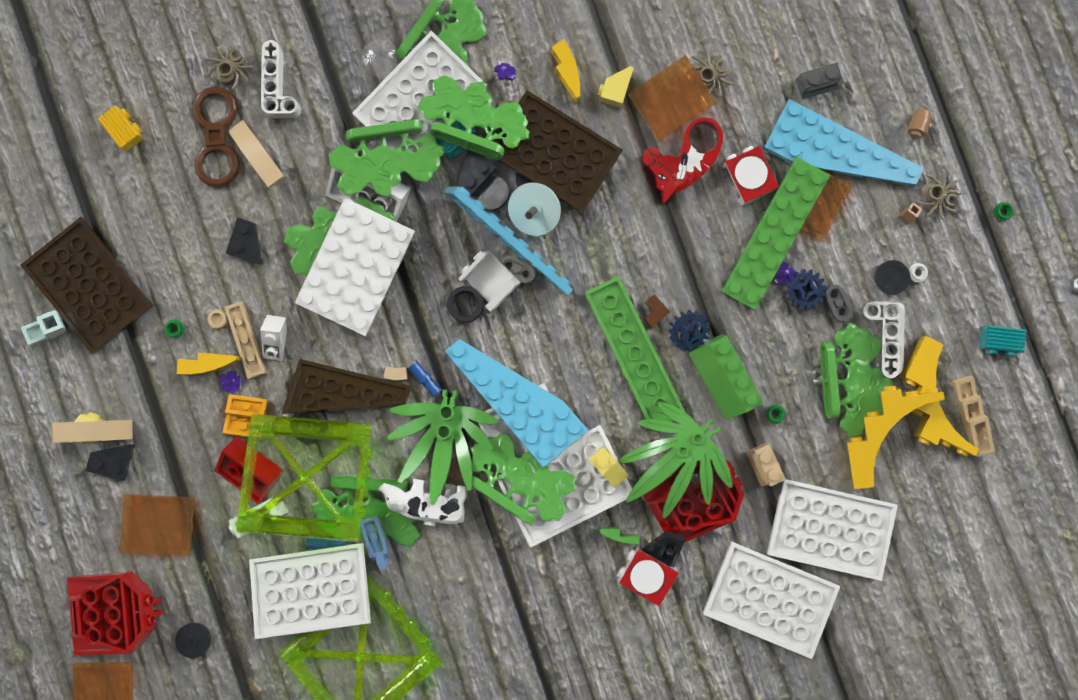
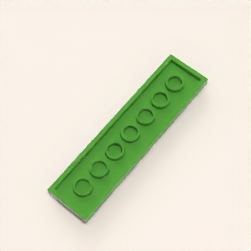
M798 157L794 159L721 291L722 293L756 310L829 179L830 174Z
M617 276L584 292L645 419L672 421L659 408V402L673 405L685 412L620 277Z

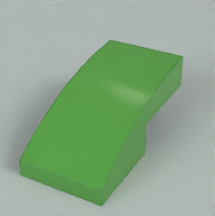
M599 527L600 533L610 539L628 544H640L638 534H620L619 527Z

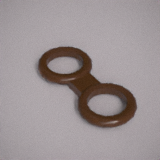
M214 86L205 88L198 93L193 102L192 111L194 119L201 127L205 128L206 145L198 152L194 167L196 175L203 183L212 187H222L231 183L239 173L240 162L238 155L233 148L226 145V128L235 120L238 107L236 99L231 92ZM213 95L223 96L229 104V112L226 118L217 123L206 121L201 113V106L204 100ZM223 151L230 157L231 169L223 178L212 179L204 172V159L211 152Z

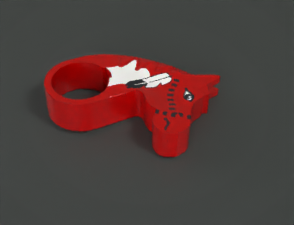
M702 117L692 121L683 134L678 157L662 155L654 147L647 148L643 153L642 163L654 175L655 189L662 193V203H665L671 194L678 193L696 182L709 170L717 159L723 143V130L715 120ZM701 124L711 127L717 137L714 149L704 154L696 152V149L692 147L689 141L691 128Z

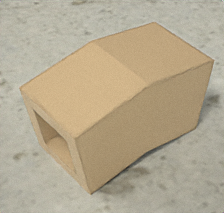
M386 366L383 378L396 381L407 380V367L392 368Z

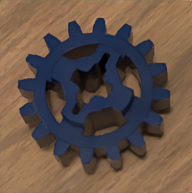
M802 269L800 274L796 271L793 273L794 277L789 276L787 278L790 283L784 284L788 288V290L784 291V294H789L786 300L793 301L792 307L798 305V310H802L805 306V310L808 311L811 306L817 308V303H823L821 297L827 295L823 292V289H826L827 286L822 285V282L825 280L824 278L819 280L820 273L813 275L812 269L808 270L807 273L805 269ZM804 277L802 283H795L799 278ZM806 286V290H809V292L805 293L802 287ZM810 296L815 297L811 302H807Z
M688 310L687 314L681 311V317L674 316L675 323L670 322L673 329L668 330L671 334L669 338L682 351L686 348L691 352L692 347L696 349L699 344H705L703 342L704 339H709L706 333L711 332L707 327L710 323L705 320L706 317L703 314L700 315L696 310L694 313Z

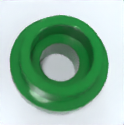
M1001 202L994 207L993 214L997 220L1007 221L1013 216L1014 210L1009 203ZM1001 209L1005 211L1004 215L1001 214Z
M170 320L165 325V333L170 338H179L184 333V324L179 320ZM177 326L178 331L174 333L173 327Z
M775 404L767 408L765 415L769 422L777 424L784 420L785 411L780 405ZM774 410L778 412V416L776 418L772 416V412Z

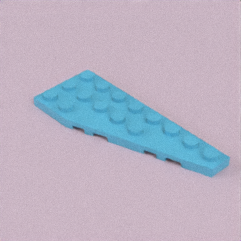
M790 99L787 101L763 150L790 164L798 157L820 170L833 171V173L860 178L868 177L878 181L886 180L891 181V183L913 187L917 184L924 170L923 167Z
M459 339L445 350L447 356L542 468H545L588 432V429L564 401Z

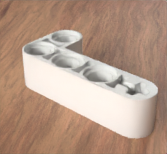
M268 40L262 46L261 108L270 118H297L301 114V106L293 97L283 96V51L277 42ZM276 67L274 73H269L270 68ZM271 86H276L273 92H268ZM276 104L274 110L268 111L270 105ZM290 104H295L292 111H287V107Z
M893 301L868 303L863 310L865 317L871 320H883L882 372L886 377L894 378L901 374L904 368L905 308L900 302ZM872 305L878 308L876 316L870 312ZM891 306L898 308L897 316H893L890 313ZM891 325H895L898 328L897 335L890 333L889 328ZM890 344L897 347L898 351L896 354H892L889 351ZM892 364L894 368H897V370L894 372L892 371V369H889V366H891Z

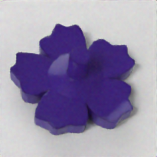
M501 63L494 67V72L497 73L498 78L502 81L505 78L513 81L516 69L507 63Z
M783 262L778 268L774 278L776 284L790 283L787 278L794 276L793 273L796 270H793L792 267L788 269L789 263Z
M233 370L227 372V375L221 374L219 377L220 383H224L220 386L222 391H231L232 394L237 393L238 385L243 384V379L237 376V372Z

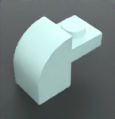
M56 310L36 317V322L20 327L29 346L47 339H54L66 331L62 319Z

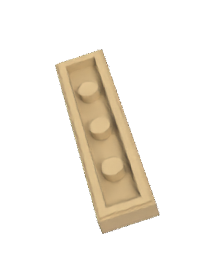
M244 301L224 307L247 379L267 374Z

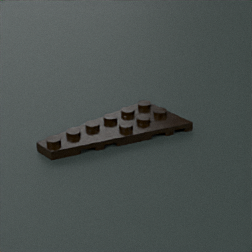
M299 359L282 414L396 407L407 404L411 386Z

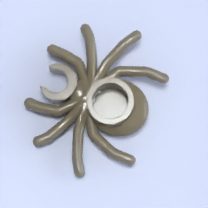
M229 45L224 57L217 46L216 50L221 59L205 58L204 60L220 63L210 68L206 77H209L211 72L217 68L216 78L221 83L231 82L235 75V81L231 90H234L238 84L239 74L237 72L249 84L248 77L240 70L254 68V65L241 66L247 60L249 54H246L243 58L240 53L237 58H234L236 51L234 49L231 50L232 45Z
M707 50V64L700 58L692 55V59L697 60L704 66L692 67L686 73L689 74L693 70L702 69L696 73L695 83L702 88L711 85L709 90L703 94V97L711 93L715 87V82L719 90V97H722L719 80L727 85H733L732 82L721 78L730 75L733 70L724 73L727 66L724 69L718 67L723 62V60L717 61L722 57L721 54L716 56L710 63V50Z
M944 170L941 171L942 186L934 176L930 174L925 175L937 183H928L922 188L923 198L931 202L916 201L917 204L922 206L934 205L930 212L925 215L926 218L937 207L939 208V215L942 220H944L942 207L949 212H955L954 209L949 208L955 205L949 202V198L954 200L957 198L955 194L961 195V192L949 188L957 183L958 180H953L945 187L946 175Z

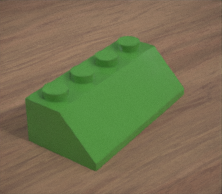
M721 334L688 353L725 420L746 413L764 403L727 335Z

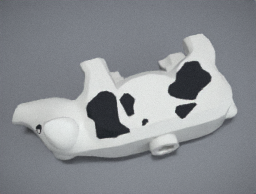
M413 479V485L410 491L403 492L400 488L386 483L378 488L384 494L387 507L391 511L412 519L424 520L425 525L435 526L436 522L445 524L464 522V502L468 494V490L464 486L445 484L444 496H439L435 505L430 504V492H428L427 481Z

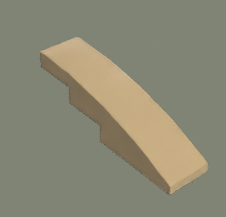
M244 120L228 131L268 188L273 187L285 178Z
M969 375L953 380L952 384L969 442L979 449L976 457L995 452L988 416L984 415L982 400L977 395L974 377Z

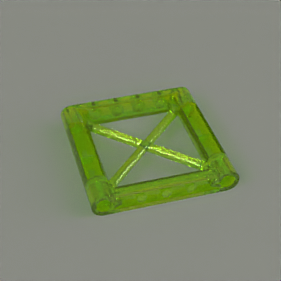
M252 414L236 531L239 533L359 542L361 518L366 516V506H363V499H367L369 488L365 487V481L370 479L371 467H367L368 459L372 460L373 448H369L371 424ZM277 436L344 442L308 471H305ZM259 438L269 439L299 475V478L260 509H250ZM350 446L361 447L353 517H345L339 513L312 480V477ZM305 483L335 520L269 515L267 513Z
M370 574L366 575L369 603L376 598L420 652L415 656L365 653L368 624H361L359 626L358 652L311 649L334 628L299 633L279 650V655L316 700H334V698L302 662L307 657L357 660L354 700H362L365 661L411 664L371 700H401L443 663L441 656L430 644L431 640L425 633L421 634L417 629V623L405 615L406 611L399 603L396 604L392 600L393 595L390 591L384 590Z

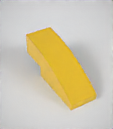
M565 39L551 47V54L559 64L556 66L555 73L574 101L578 103L580 101L579 73L573 54Z
M198 353L197 360L178 359L177 374L198 375L219 371L241 361V357Z

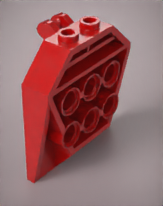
M710 460L713 488L709 505L706 504L704 496L701 494L700 461H697L692 475L693 477L695 474H699L698 477L695 479L691 478L683 496L666 518H663V511L668 494L676 477L686 463L684 462L665 481L643 495L664 532L668 531L685 536V543L736 520L744 497L741 490L744 486L738 477L735 478V469L730 461L725 460L730 471L732 488H729L721 480L713 466L712 460ZM687 501L685 505L680 506L682 502ZM716 505L714 509L709 510L711 506ZM695 517L693 521H689L690 518Z
M133 571L67 577L74 655L132 653L140 649L155 629V616L163 615L162 609L153 610V604L162 602L161 597L154 598L152 589Z

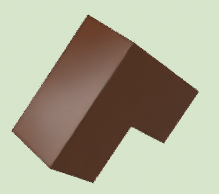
M655 294L645 302L652 311L644 319L650 328H653L670 313Z
M453 457L448 475L453 484H456L463 480L460 467Z

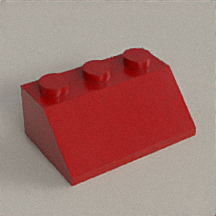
M238 436L222 450L214 469L216 473L258 504L263 502L283 472L277 464L271 462L261 452L256 451Z

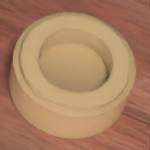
M216 309L208 314L207 321L211 327L221 329L227 325L228 318L224 311Z

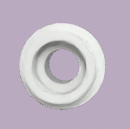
M921 263L913 264L909 268L910 279L914 282H922L928 276L926 266ZM915 270H919V276L915 275Z

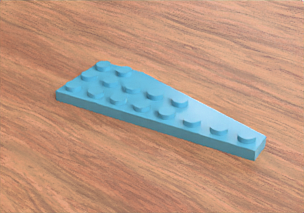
M448 186L443 193L475 221L484 223L483 226L487 231L499 236L498 239L521 259L531 262L530 265L540 274L543 273L544 277L562 293L569 295L573 289L569 286L570 282L565 277L556 275L555 272L557 270L550 264L545 265L541 261L543 258L537 252H530L527 249L528 244L522 239L512 236L514 232L507 226L500 225L498 223L500 220L494 214L486 213L484 211L485 206L478 200L471 199L469 197L471 194L465 188Z

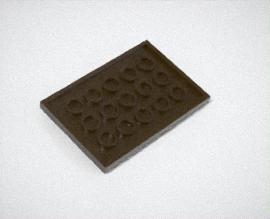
M526 90L518 103L528 120L526 129L530 132L529 139L521 140L515 148L507 147L502 139H494L493 142L500 144L504 148L502 159L497 161L530 182L547 186L556 194L559 200L583 214L623 149Z
M79 217L21 264V267L91 354L99 351L154 306L82 217Z

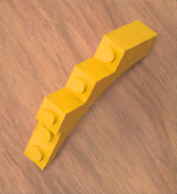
M928 336L919 337L899 377L905 380L904 383L915 388L914 391H917L918 394L926 393L925 389L936 388V370L943 344ZM939 401L928 403L911 411L913 414L922 417L913 435L919 438L918 442L926 446H930V444L938 445L939 443L944 447L957 449L956 453L964 457L968 455L976 456L979 449L967 442L955 431L946 418Z
M896 385L886 386L884 390L880 391L883 414H879V411L867 412V416H863L866 439L858 436L851 437V441H847L854 489L874 487L876 456L889 430L902 417L914 409L928 403L945 400L943 391H938V388L925 389L926 393L918 394L917 391H907L902 396L901 389H896Z

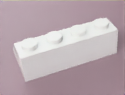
M331 168L326 196L340 203L343 202L344 198L356 202L360 197L369 199L372 203L383 205L385 212L392 213L395 217L394 221L397 222L407 202L411 187L399 182L396 186L392 187V192L387 198L376 193L373 185L368 183L361 192L346 195L343 193V190L337 187L343 172Z

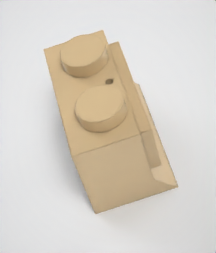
M764 443L745 452L761 487L766 485L773 486L786 480L770 444Z

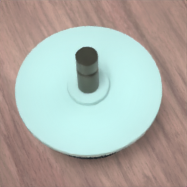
M526 183L512 193L508 203V212L511 221L520 231L528 235L539 236L550 232L557 225L561 215V206L556 194L547 186L539 183Z

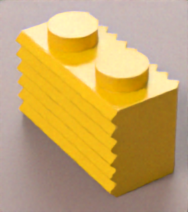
M114 105L98 117L97 120L118 147L127 152L144 139L140 134L143 131L135 122L132 124L129 120L131 116L126 109H120Z

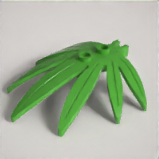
M443 390L442 396L444 399L441 404L411 403L389 409L390 412L403 416H420L424 414L425 416L414 419L399 427L387 437L388 440L408 437L431 424L429 430L420 439L409 456L398 479V483H403L416 471L430 451L435 437H437L430 475L431 505H435L447 480L452 460L453 439H455L458 463L464 483L468 491L472 490V461L462 428L478 444L490 451L494 450L485 433L469 420L488 425L498 424L499 421L482 410L466 406H456L455 400L458 397V391H453L450 404L447 396L448 391Z
M659 402V408L669 418L680 423V425L656 419L638 421V425L658 432L677 434V437L665 438L643 445L626 454L618 461L620 464L631 463L673 448V450L653 464L639 479L628 495L627 503L657 487L684 462L686 463L676 477L668 494L663 511V518H666L675 508L688 487L697 461L701 462L700 482L707 505L710 504L713 488L710 460H712L713 466L721 480L729 488H732V479L722 453L710 440L713 434L721 431V428L718 427L716 430H711L705 434L714 420L711 418L706 426L700 428L681 409Z

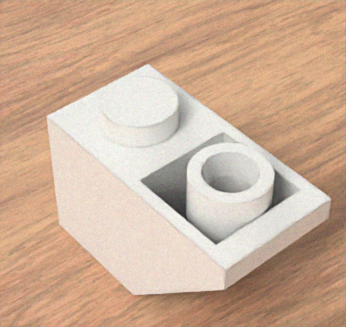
M267 315L260 329L263 358L282 361L287 335L286 317Z

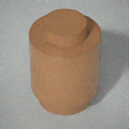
M917 109L913 113L907 131L912 138L921 139L927 135L932 119L931 112L925 109Z

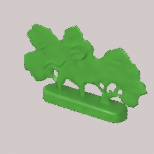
M432 0L398 48L395 56L400 60H404L414 49L421 36L426 37L428 35L426 29L431 22L437 20L441 23V32L437 37L469 67L466 63L468 59L467 51L462 49V43L467 41L476 42L486 36L483 13L477 9V2L474 0H450V12L440 15L439 11L445 0ZM452 11H456L457 14H454V15H453V14H451V12H452ZM449 17H454L456 22L448 23L444 19L448 20Z
M440 76L439 79L432 81L433 90L436 95L422 97L418 105V110L422 111L425 120L442 118L446 124L440 122L432 124L429 132L435 138L492 159L500 160L504 154V148L492 140L502 139L507 147L515 148L521 140L529 139L530 132L526 129L528 120L523 114L520 104L512 102L504 103L497 108L491 107L492 98L489 93H486L483 81L470 83L469 87L462 91L456 80L448 76ZM446 113H450L449 119L446 117ZM459 121L467 129L462 131L451 127V125ZM475 126L484 128L487 133L486 138L471 134L472 128ZM488 126L491 128L490 132L487 130ZM495 129H503V131L500 134L497 135L496 133H494V135H492Z
M407 120L347 130L346 140L353 144L360 143V145L356 149H350L345 145L339 144L334 149V152L329 154V162L332 168L343 172L337 187L343 190L344 194L351 195L361 192L370 183L373 185L376 193L388 198L392 192V187L400 182V173L403 171L410 174L415 180L428 182L441 165L440 157L444 155L445 147L438 145L435 136L431 134L421 136L419 141L410 139L408 136L416 135L423 131V124L421 120ZM402 138L403 143L399 148L389 149L387 147L386 139ZM381 140V145L373 150H369L365 142ZM407 143H409L410 146L414 145L417 148V151L412 152L408 148ZM362 150V156L359 157L358 152Z
M360 197L355 202L384 217L395 220L392 213L385 212L383 205L372 203L369 199ZM319 205L312 216L314 222L312 228L299 224L286 230L284 242L292 249H297V252L290 261L295 274L301 273L303 276H308L337 215L336 211L329 212L327 208Z
M849 322L845 330L838 331L835 334V342L842 348L838 357H836L833 343L822 342L820 345V362L825 414L828 419L838 418L840 406H842L846 411L840 421V427L848 432L849 437L861 436L865 429L863 416H867V412L879 411V414H883L882 404L879 400L880 391L884 390L886 386H893L894 382L888 377L885 378L879 368L872 369L870 366L872 360L879 355L882 342L876 336H873L867 328H858L857 324ZM847 344L848 347L846 349H843V346ZM850 349L852 351L850 357L843 359L845 357L844 353ZM839 363L845 365L848 370V375L845 379L838 380L837 364ZM838 385H843L847 392V397L842 400L839 398ZM847 404H852L853 407L849 408Z
M507 433L488 438L494 448L493 451L484 448L480 444H475L470 448L473 455L471 459L472 471H485L488 476V482H483L473 476L472 487L530 526L533 525L536 517L527 511L529 507L536 506L544 522L553 519L559 521L562 518L566 507L561 496L568 495L576 490L574 475L562 469L549 471L548 467L550 464L542 468L529 452H525L521 458L515 457L514 442ZM491 464L496 466L495 476H492L493 472H490ZM498 473H503V476L497 477ZM505 479L510 483L511 488L505 496L494 489L493 486L496 480ZM513 493L526 496L523 507L509 499ZM535 497H538L537 502H532Z
M332 476L330 485L333 488L345 489L346 492L336 496L329 489H324L319 493L318 501L311 504L312 512L317 514L316 522L325 530L329 537L343 536L349 528L355 526L358 528L357 535L364 540L359 520L378 514L385 537L389 535L397 544L412 546L415 540L420 537L417 527L413 525V522L417 521V519L393 512L387 507L386 502H381L373 497L374 491L381 492L378 488L384 483L396 486L403 492H406L408 486L406 481L398 483V480ZM353 490L368 491V500L364 503L355 501L352 497ZM347 497L348 500L346 505L343 507H339L338 504L340 503V501L345 500ZM338 498L337 502L333 503V499Z

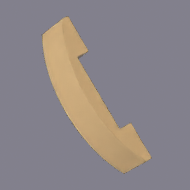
M132 420L51 423L52 443L133 439Z

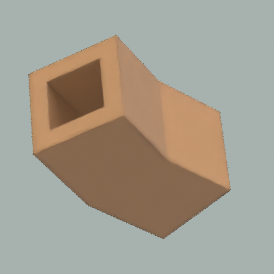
M912 202L903 209L898 218L904 223L909 224L919 216L922 208Z

